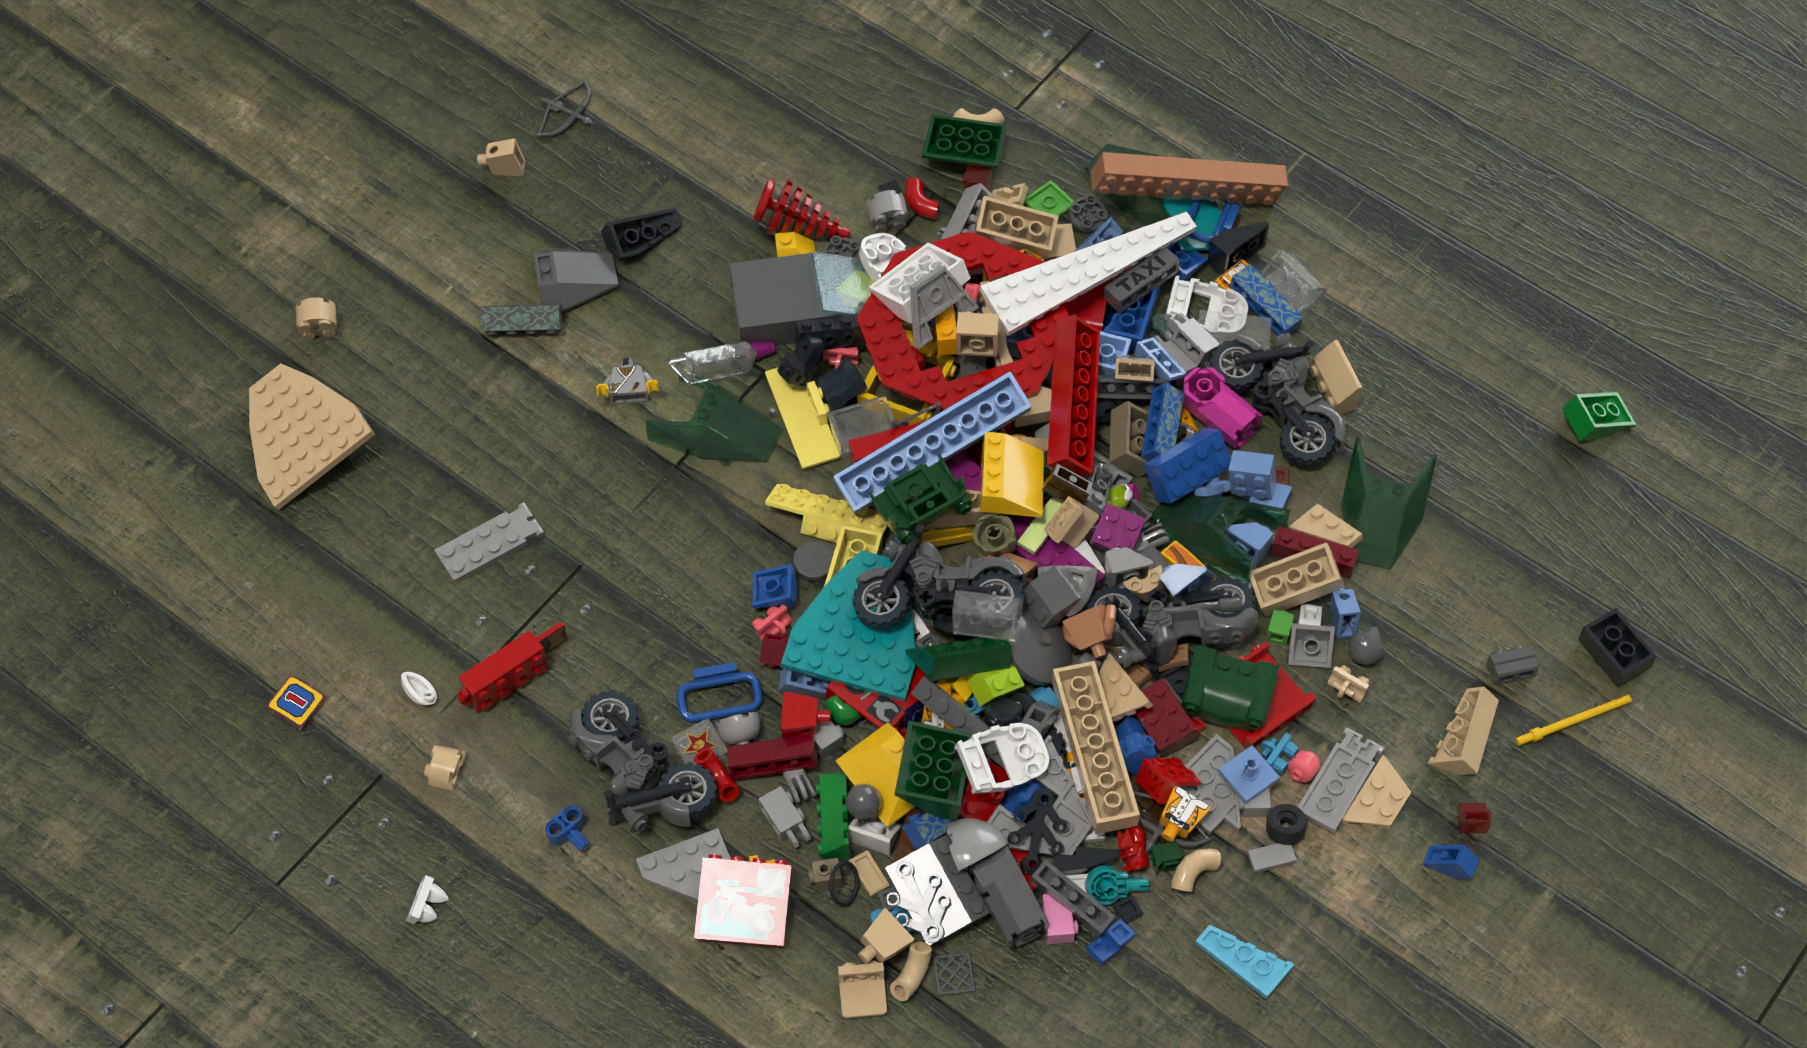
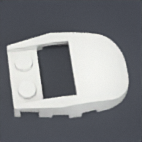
M877 233L865 237L860 246L859 257L861 263L874 283L880 279L881 274L885 271L893 255L904 251L906 247L898 238L887 233Z
M1175 276L1164 319L1175 318V315L1180 312L1186 316L1191 294L1195 293L1210 298L1205 323L1201 325L1210 335L1218 338H1227L1237 334L1243 328L1248 313V304L1241 294L1229 288L1227 290L1222 289L1215 282L1210 281L1208 284L1199 282L1200 279L1191 278L1189 282L1179 280L1180 276Z
M1013 723L1004 727L999 725L993 726L989 730L972 735L970 740L966 742L958 741L954 747L959 753L970 781L972 794L1003 792L1038 777L1045 772L1049 764V754L1042 736L1034 727L1023 723ZM995 741L1010 779L997 784L981 747L982 744Z

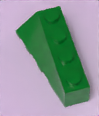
M820 774V782H816V795H820L821 802H816L817 815H821V822H817V833L822 835V842H818V856L823 855V860L838 858L839 862L849 861L848 814L845 803L847 797L846 774Z

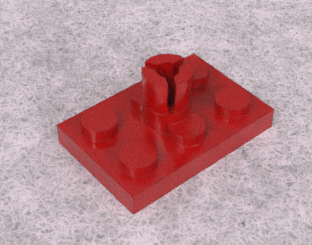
M987 760L996 784L1009 780L1006 770ZM966 774L958 817L961 819H979L987 822L996 807L1001 805L1005 791L972 794V787Z

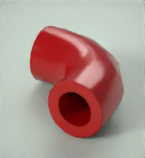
M908 178L905 184V199L909 207L920 216L937 220L940 201L928 199L924 195L925 184L922 180Z
M711 748L699 751L694 757V762L696 765H702L704 769L707 768L711 772V776H714L718 797L723 802L735 800L739 795V788Z

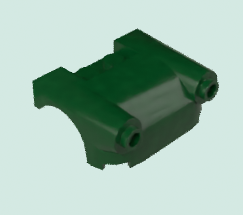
M941 454L937 455L938 462L928 467L927 464H921L888 482L887 486L883 487L884 492L874 497L871 492L869 493L870 503L901 544H909L915 534L917 525L925 527L952 511L957 515H966L972 509L973 502L965 490L963 478L959 477L957 480L952 475Z
M1196 645L1181 702L1185 712L1191 714L1192 718L1240 731L1250 732V730L1264 728L1280 665L1261 660L1258 661V664L1216 654V649Z

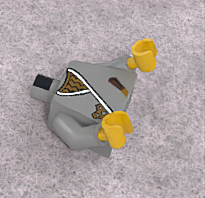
M630 358L623 359L621 366L614 367L612 374L607 376L603 384L596 386L597 397L599 395L610 397L611 405L649 402L648 394L651 391L659 392L657 380H653L647 372H643L640 365H633V360Z

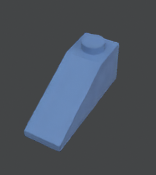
M1110 217L1075 251L1115 238L1123 230Z
M1154 337L1137 342L1134 355L1154 358V376L1168 381L1186 376L1187 373Z
M784 668L780 673L778 691L825 698L826 688L831 681Z

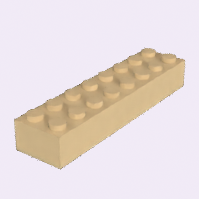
M1095 661L1053 669L1052 685L1095 834L1138 826L1140 813Z

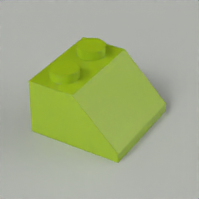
M1012 664L1007 669L965 675L980 707L996 699L1003 698L1010 693H1014L1025 686L1016 667Z

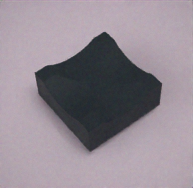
M849 357L845 358L836 370L816 379L826 400L834 410L845 405L847 401L859 395L867 388L859 371Z

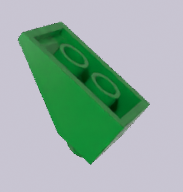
M1618 392L1576 394L1561 408L1579 441L1597 440L1636 425Z

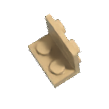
M1068 496L1044 530L1058 544L1062 540L1076 548L1100 516L1095 511Z

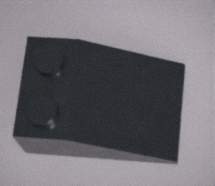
M1267 221L1227 229L1220 234H1215L1210 240L1207 264L1222 275L1242 259L1244 261L1248 260L1265 247L1269 223Z

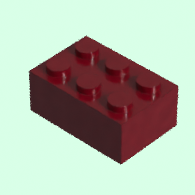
M1164 678L1141 690L1153 706L1148 709L1145 706L1139 708L1133 715L1142 725L1145 734L1154 740V748L1161 758L1170 755L1199 738L1196 727Z

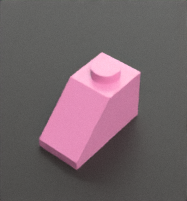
M1043 894V913L1049 922V927L1045 931L1047 944L1074 942V936L1078 934L1077 920H1073L1072 912L1048 894Z

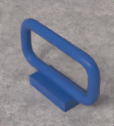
M1202 199L1193 200L1188 214L1192 220ZM1223 201L1225 206L1212 235H1205L1194 231L1187 236L1201 242L1210 243L1211 238L1215 234H1220L1224 230L1233 227L1240 206Z
M735 662L694 669V681L683 684L676 693L680 716L688 722H701L749 713L760 707L763 697L759 679L750 672L737 673ZM748 680L752 684L754 701L750 704L697 714H690L687 711L685 693L687 691Z

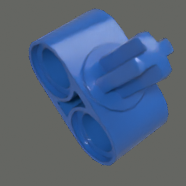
M568 806L546 824L545 831L550 844L560 846L569 840L579 851H583L589 846V842L579 832L584 826L582 811L579 807ZM571 817H578L575 821H569ZM555 830L561 831L557 835H552V832Z

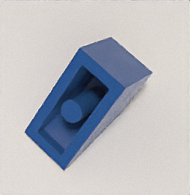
M1430 845L1423 864L1452 878L1472 879L1479 859L1465 845Z

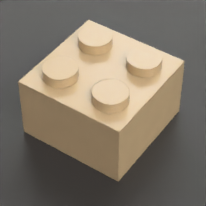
M969 311L958 312L956 332L957 354L997 357L999 314H982Z

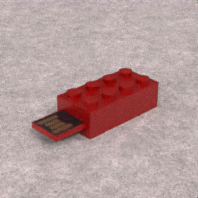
M559 622L538 637H535L530 630L458 676L462 688L457 695L459 702L463 706L471 704L479 714L482 711L489 710L500 699L507 698L512 691L525 686L535 676L542 675L549 668L546 654L568 640L563 622Z

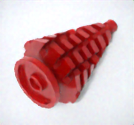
M771 178L768 179L752 220L759 223L766 210H772L766 234L773 235L782 214H784L779 233H786L792 218H794L795 221L791 232L799 233L802 223H806L803 231L804 237L810 236L813 227L817 228L814 238L820 239L824 231L828 232L827 239H831L835 235L843 238L850 236V229L838 226L840 221L836 217L832 222L828 221L831 214L828 210L825 209L822 217H818L821 209L819 203L815 202L811 213H807L812 200L808 193L805 195L800 209H797L802 195L801 192L803 191L798 185L787 205L786 203L793 185V181L789 178L786 180L778 200L772 198L775 181Z

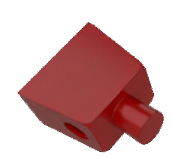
M784 692L781 721L782 738L810 733L816 735L818 723H830L831 710H819L817 698Z

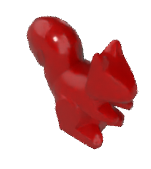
M1139 825L1131 827L1130 830L1126 829L1125 833L1118 831L1117 845L1121 850L1119 858H1124L1126 863L1123 872L1149 866L1146 854V832Z

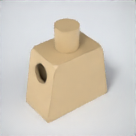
M515 138L489 143L486 154H479L477 156L478 165H488L493 175L524 176L526 160Z
M884 908L860 941L865 948L858 953V956L866 964L874 957L880 963H884L909 947L914 938Z

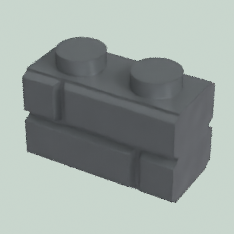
M1515 646L1506 652L1497 650L1492 652L1487 660V667L1495 685L1533 677L1538 671V664L1530 646L1524 648L1523 646Z

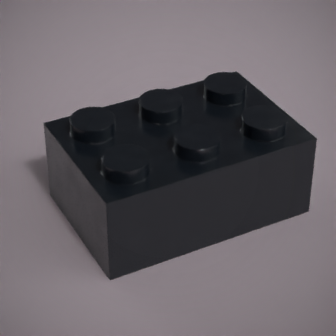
M1618 608L1584 626L1578 638L1617 687L1651 668L1657 657Z

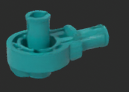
M1110 866L1094 868L1087 875L1084 883L1086 893L1101 905H1109L1116 902L1119 898H1127L1126 894L1130 891L1147 892L1149 890V887H1146V885L1149 886L1147 877L1128 878L1127 872H1117ZM1094 892L1100 898L1094 897L1092 893Z

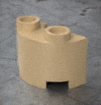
M1023 183L1014 185L1013 190L1007 187L993 190L992 198L1023 206L1028 187Z
M1160 565L1149 570L1148 576L1145 579L1133 577L1123 582V584L1130 593L1132 592L1136 595V598L1149 602L1148 594L1151 590L1157 588L1164 590L1165 584L1159 578L1163 574V568Z
M434 745L431 754L432 760L430 764L426 765L424 776L428 777V785L453 791L458 779L459 769L464 764L467 752L443 745Z

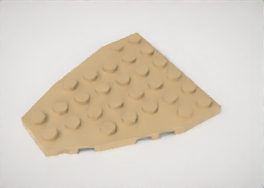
M281 363L249 388V427L257 477L272 504L278 510L375 435L358 407L315 378Z

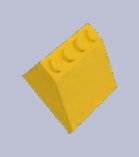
M985 432L982 446L980 512L1042 518L1044 451L1007 434Z

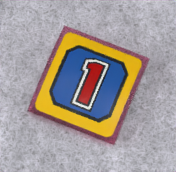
M290 674L264 708L300 731L324 701L326 695L305 681Z

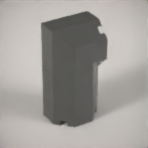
M1008 846L968 866L969 876L974 875L973 883L1008 948L1012 947L1013 943L1016 947L1022 946L1039 937L1038 931L1040 929H1043L1044 932L1048 929L1049 922Z

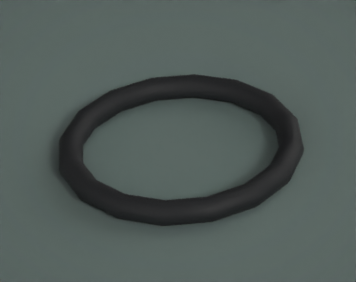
M846 860L840 861L834 866L829 879V891L835 904L841 907L848 906L854 901L858 893L859 875L854 864ZM843 865L851 868L855 880L853 893L845 902L839 901L834 892L835 874Z

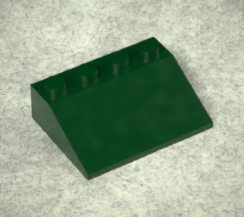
M932 114L922 158L998 168L1005 146L1007 124Z
M994 635L905 649V653L931 681L1010 668L1012 645L1003 636Z
M908 721L894 795L934 816L957 820L966 771L959 753L954 747L960 740L962 742L970 740L973 734Z

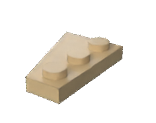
M1318 503L1288 527L1291 530L1351 548L1363 539L1361 532Z

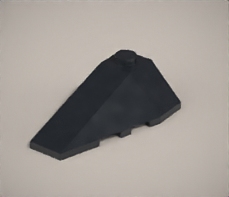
M675 207L607 222L600 232L607 249L621 259L638 255L680 228L683 224Z

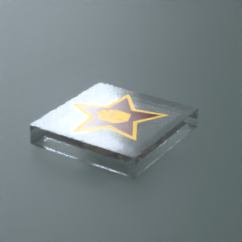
M709 718L670 737L671 742L685 764L691 762L693 765H696L694 757L705 748H711L719 760L728 755L726 746Z

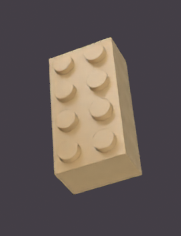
M983 196L979 205L973 233L1018 251L1026 249L1047 259L1052 250L1059 216Z
M1327 542L1248 572L1260 608L1266 617L1271 616L1274 609L1287 610L1345 588L1332 550Z

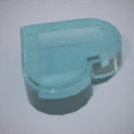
M1156 314L1152 317V327L1159 330L1160 335L1164 336V332L1168 330L1173 334L1167 325V320L1164 319L1165 314Z

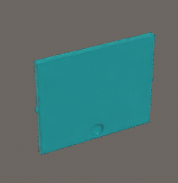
M1160 198L1167 218L1184 212L1188 213L1193 202L1189 198ZM1202 199L1193 219L1196 225L1195 231L1205 235H1212L1221 215L1216 201L1212 202ZM1189 236L1176 241L1180 251H1207L1210 248V243L1201 242Z

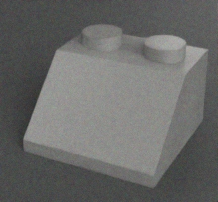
M1127 547L1113 548L1105 554L1104 570L1106 571L1105 578L1109 588H1113V586H1119L1120 589L1126 588L1123 582L1133 577L1145 579L1148 576V571L1153 569V561Z

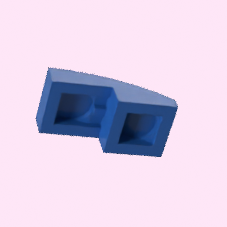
M1119 919L1105 929L1102 936L1088 945L1086 952L1102 966L1130 942L1136 934Z

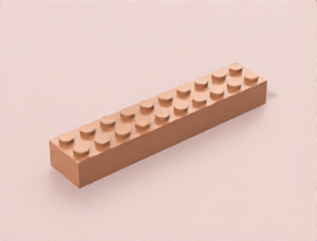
M1103 152L1090 171L1092 192H1099L1101 194L1115 193L1119 195H1137L1139 197H1173L1174 199L1189 198L1192 200H1210L1212 202L1219 200L1229 203L1245 202L1246 204L1263 203L1264 205H1271L1277 201L1288 187L1286 166Z

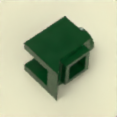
M1177 841L1151 846L1152 853H1150L1155 876L1161 870L1163 872L1175 870L1185 857L1183 848L1179 849Z

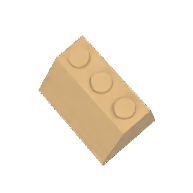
M1335 340L1313 357L1310 373L1313 378H1316L1320 393L1324 394L1326 403H1330L1338 414L1357 409L1362 385L1338 340Z

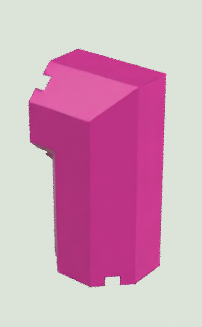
M1213 367L1207 368V370L1194 368L1184 377V407L1209 428L1220 429L1224 441L1233 448H1237V446L1242 447L1255 434L1254 427L1257 426L1259 428L1263 415L1224 384V376Z

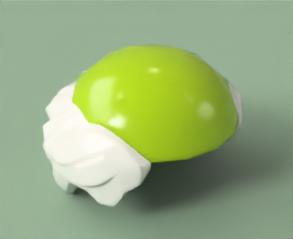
M1121 484L1111 487L1108 491L1106 504L1109 503L1121 509L1126 508L1133 496L1129 486Z

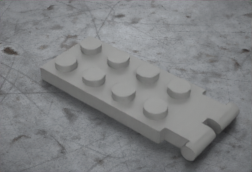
M525 503L519 504V509L510 514L506 511L434 550L454 584L527 546L528 540L536 536L541 538L545 535L537 520L533 519L534 516Z
M1347 727L1342 734L1345 736L1341 744L1338 742L1335 744L1298 805V808L1304 812L1306 819L1333 834L1374 768V757L1377 753L1381 755L1385 747L1370 739H1367L1365 744L1362 743L1363 736Z

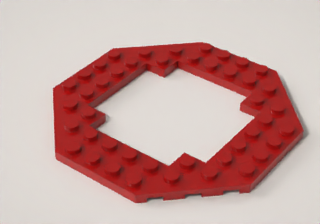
M970 231L930 243L963 259L968 271L983 267L989 282L1045 263L1043 260ZM924 245L895 253L881 277ZM873 293L870 294L857 316V323L882 387L888 390H896L901 395L912 400H920L929 407L939 401L942 411L1008 372L1012 373L1027 399L1037 396L1043 381L1046 380L1052 369L1056 321L1069 317L1064 303H1062L1054 311L1050 310L1038 320L1030 321L1028 326L1033 338L1016 342V348L1021 360L946 382L940 366L920 371L900 318Z

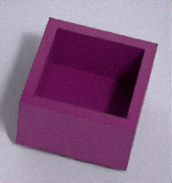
M1107 503L1089 545L1104 552L1113 548L1124 547L1133 550L1145 519Z

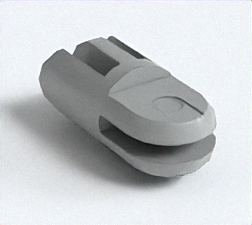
M1162 523L1140 532L1133 551L1141 553L1152 546L1156 548L1169 542L1170 539L1166 536V531L1162 529Z
M804 769L783 772L796 803H800L796 789L799 790L804 801L808 799L805 785L811 797L816 796L815 790Z

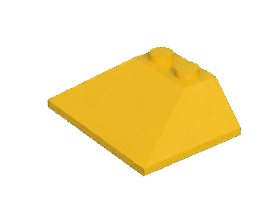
M888 722L835 760L854 786L857 784H870L880 792L883 798V807L878 817L886 828L916 807L894 795L905 740Z

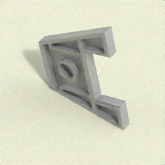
M940 265L910 285L914 347L919 349L933 339L927 322L954 303L958 312H973L979 308L944 266Z

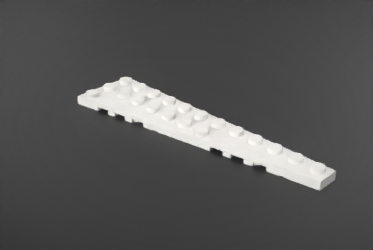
M1184 212L980 286V292L992 312L999 314V323L1006 335L1009 336L1027 326L1030 321L1043 317L1046 312L1059 308V305L1075 299L1078 295H1082L1118 275L1128 266H1134L1144 257L1148 258L1153 255V252L1164 249L1171 243L1195 231L1196 225L1189 214Z

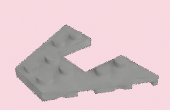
M1048 735L1044 740V744L1049 754V764L1045 772L1034 778V780L1057 797L1052 806L1059 818L1067 822L1066 831L1055 832L1052 827L1053 823L1047 814L1044 816V821L1056 841L1062 842L1064 846L1060 854L1072 855L1092 827V822L1085 808L1086 805L1074 786L1075 783L1069 771L1065 768L1061 756L1058 755L1051 741V736ZM998 805L987 820V823L998 829L1007 840L1010 832L1017 831L1026 824L1024 822L1015 823L1011 818L1012 813L1002 805ZM1058 822L1057 827L1060 830L1063 828L1061 822ZM1032 832L1024 836L1019 844L1012 845L1008 842L1003 847L1008 846L1011 849L1028 851ZM1016 834L1012 835V840L1014 842L1018 840ZM1041 834L1038 853L1054 856L1049 851V846ZM1055 843L1053 849L1057 852L1059 846Z

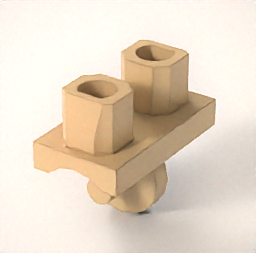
M1342 665L1340 668L1335 666L1327 682L1328 685L1339 690L1337 697L1342 699L1344 695H1347L1359 703L1363 700L1369 687V679L1364 676L1354 677L1351 675L1350 668Z

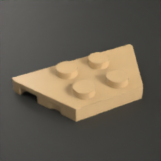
M1109 653L1098 674L1112 721L1115 722L1124 716L1135 714L1139 708L1145 706L1148 709L1153 704L1115 657Z
M1382 755L1341 823L1347 825L1349 822L1360 823L1366 827L1377 826L1385 829H1390L1410 797L1411 791L1385 756Z

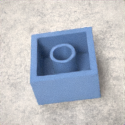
M1233 450L1228 470L1231 494L1272 499L1276 483L1274 455Z

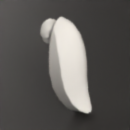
M413 672L401 674V685L414 702L421 705H431L436 702V691L429 681Z

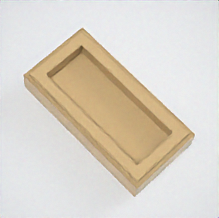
M868 850L849 860L856 867L859 880L870 898L875 897L878 891L890 888V884Z

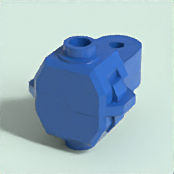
M1128 716L1116 727V735L1119 739L1118 742L1127 772L1137 774L1144 758L1154 759L1156 756L1155 742L1150 736L1144 735L1142 725L1134 717Z
M1030 780L1005 790L1007 798L1002 806L1011 813L1014 810L1021 809L1032 802L1033 793L1043 787L1037 781ZM1044 795L1041 796L1042 803L1046 802V797ZM1017 812L1016 817L1020 820L1022 815L1020 812Z

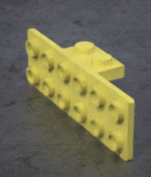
M778 368L766 371L765 376L801 468L806 469L839 459L840 453L828 426L827 416L830 415L827 403L823 404L822 399L824 398L821 388H817L815 381L807 383L806 387H795L786 383L777 372Z
M777 484L765 500V505L803 515L802 534L835 543L838 541L842 525L883 534L888 528V525L876 510L866 508L854 515L845 500H835L826 495L810 493L805 489L791 488L787 484Z

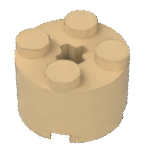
M308 298L302 300L301 305H296V327L304 339L312 340L315 339V336L333 337L335 335L337 321L334 302L330 300L329 303L323 302V298Z

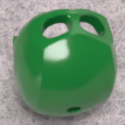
M837 696L830 697L824 703L825 709L831 710V719L838 725H851L861 717L857 711L845 702L843 703Z

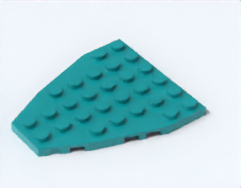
M861 550L835 574L793 626L781 662V668L831 682L835 681L905 702L915 668V663L905 653V649L915 648L912 603L909 605L910 611L906 613L905 620L903 622L900 621L896 627H889L888 630L883 628L875 630L871 626L870 628L865 626L864 622L858 619L853 605V593L858 588L856 578L873 568L887 567L889 569L893 561H890L888 557ZM868 598L866 605L874 602V600ZM877 606L869 610L876 612Z

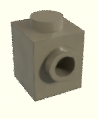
M838 858L812 862V870H808L810 884H815L816 891L829 889L830 875L834 866L839 863ZM840 868L835 874L834 888L842 887Z

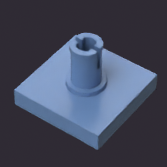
M1250 746L1218 769L1219 775L1245 804L1270 788L1280 779V776L1253 746Z

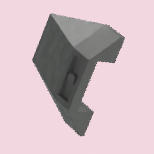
M559 248L533 251L542 304H561V312H565L619 287L612 253Z

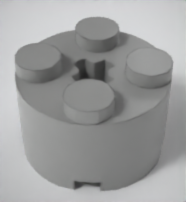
M894 190L882 191L875 194L873 200L870 201V198L867 200L866 206L871 226L877 233H883L889 228L902 229L906 226L905 222L908 220L909 215L904 196L901 192L899 195Z

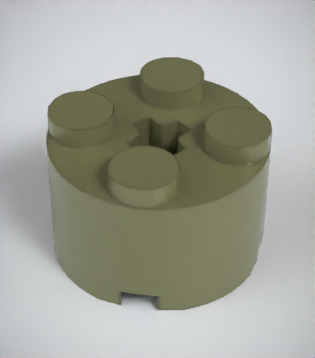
M987 513L978 519L973 529V538L979 552L984 557L988 555L1000 557L1003 554L1015 552L1018 539L1010 518L999 513Z

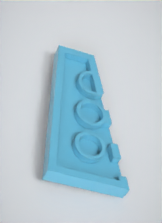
M1211 925L1204 930L1195 942L1198 947L1265 999L1271 995L1295 965L1289 961L1285 962L1277 958L1276 955L1270 952L1261 951L1255 948L1256 946L1248 942L1246 944L1236 939L1235 936Z

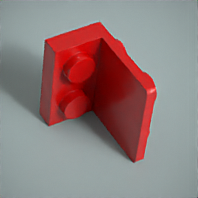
M1154 757V759L1144 758L1135 780L1159 804H1167L1173 786H1199L1201 782L1193 771L1186 768L1182 764L1183 762L1175 757L1170 759Z

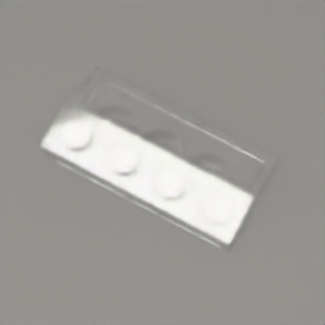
M744 341L670 356L666 358V361L688 384L751 372L757 352L749 343Z

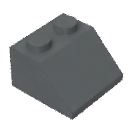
M1057 565L1031 581L1023 590L1024 604L1042 628L1059 624L1081 599V596Z

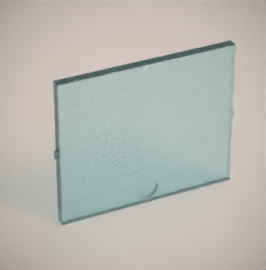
M812 252L822 312L848 316L859 315L872 293L868 288L871 286L870 277L863 267L860 258Z

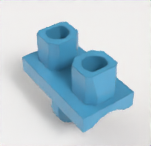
M1285 733L1277 746H1275L1277 740L1274 738L1270 742L1263 740L1260 744L1263 750L1261 756L1266 758L1270 755L1266 762L1276 773L1281 775L1286 770L1288 762L1280 757L1284 754L1292 759L1299 749L1297 745L1290 741L1291 735Z

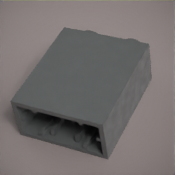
M823 251L730 263L741 350H744L745 344H749V342H773L774 346L795 343V321L844 316L842 298L831 299L830 290H835L839 287L836 266L826 267Z

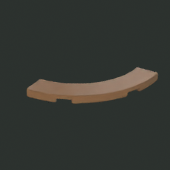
M1188 644L1176 645L1171 659L1166 664L1160 665L1156 663L1159 673L1170 668L1189 665ZM1140 661L1125 670L1138 687L1152 677L1150 671ZM1126 716L1122 717V719L1117 720L1115 722L1124 721L1126 719Z

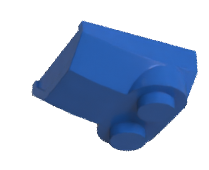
M1177 242L1171 243L1166 247L1180 259L1179 272L1170 277L1172 280L1175 279V276H1180L1179 280L1189 281L1191 275L1208 261V258H1205L1195 250L1180 251Z
M792 564L752 572L753 608L777 605L780 607L785 605L788 609L796 603L797 579Z

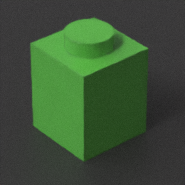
M1274 609L1266 641L1286 646L1294 614H1290L1285 610Z

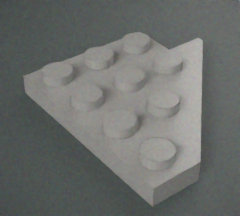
M1218 734L1185 765L1186 768L1195 773V776L1201 781L1200 785L1178 786L1211 807L1203 820L1198 824L1208 835H1211L1223 821L1237 832L1241 829L1238 795L1218 773L1220 767L1234 758L1233 746Z
M717 828L636 859V863L644 882L698 902L703 858H708L709 854L721 855L722 859L730 860L731 858Z

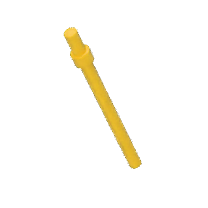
M1625 695L1543 728L1531 729L1529 733L1515 738V742L1518 746L1531 741L1537 742L1542 740L1543 736L1631 703L1632 699L1630 695Z

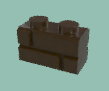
M1056 463L1047 475L1042 490L1062 501H1065L1070 496L1083 504L1090 494L1093 483Z

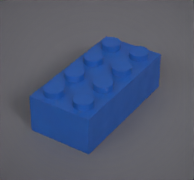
M1204 428L1145 463L1144 468L1156 500L1173 503L1229 469L1231 459L1220 429Z

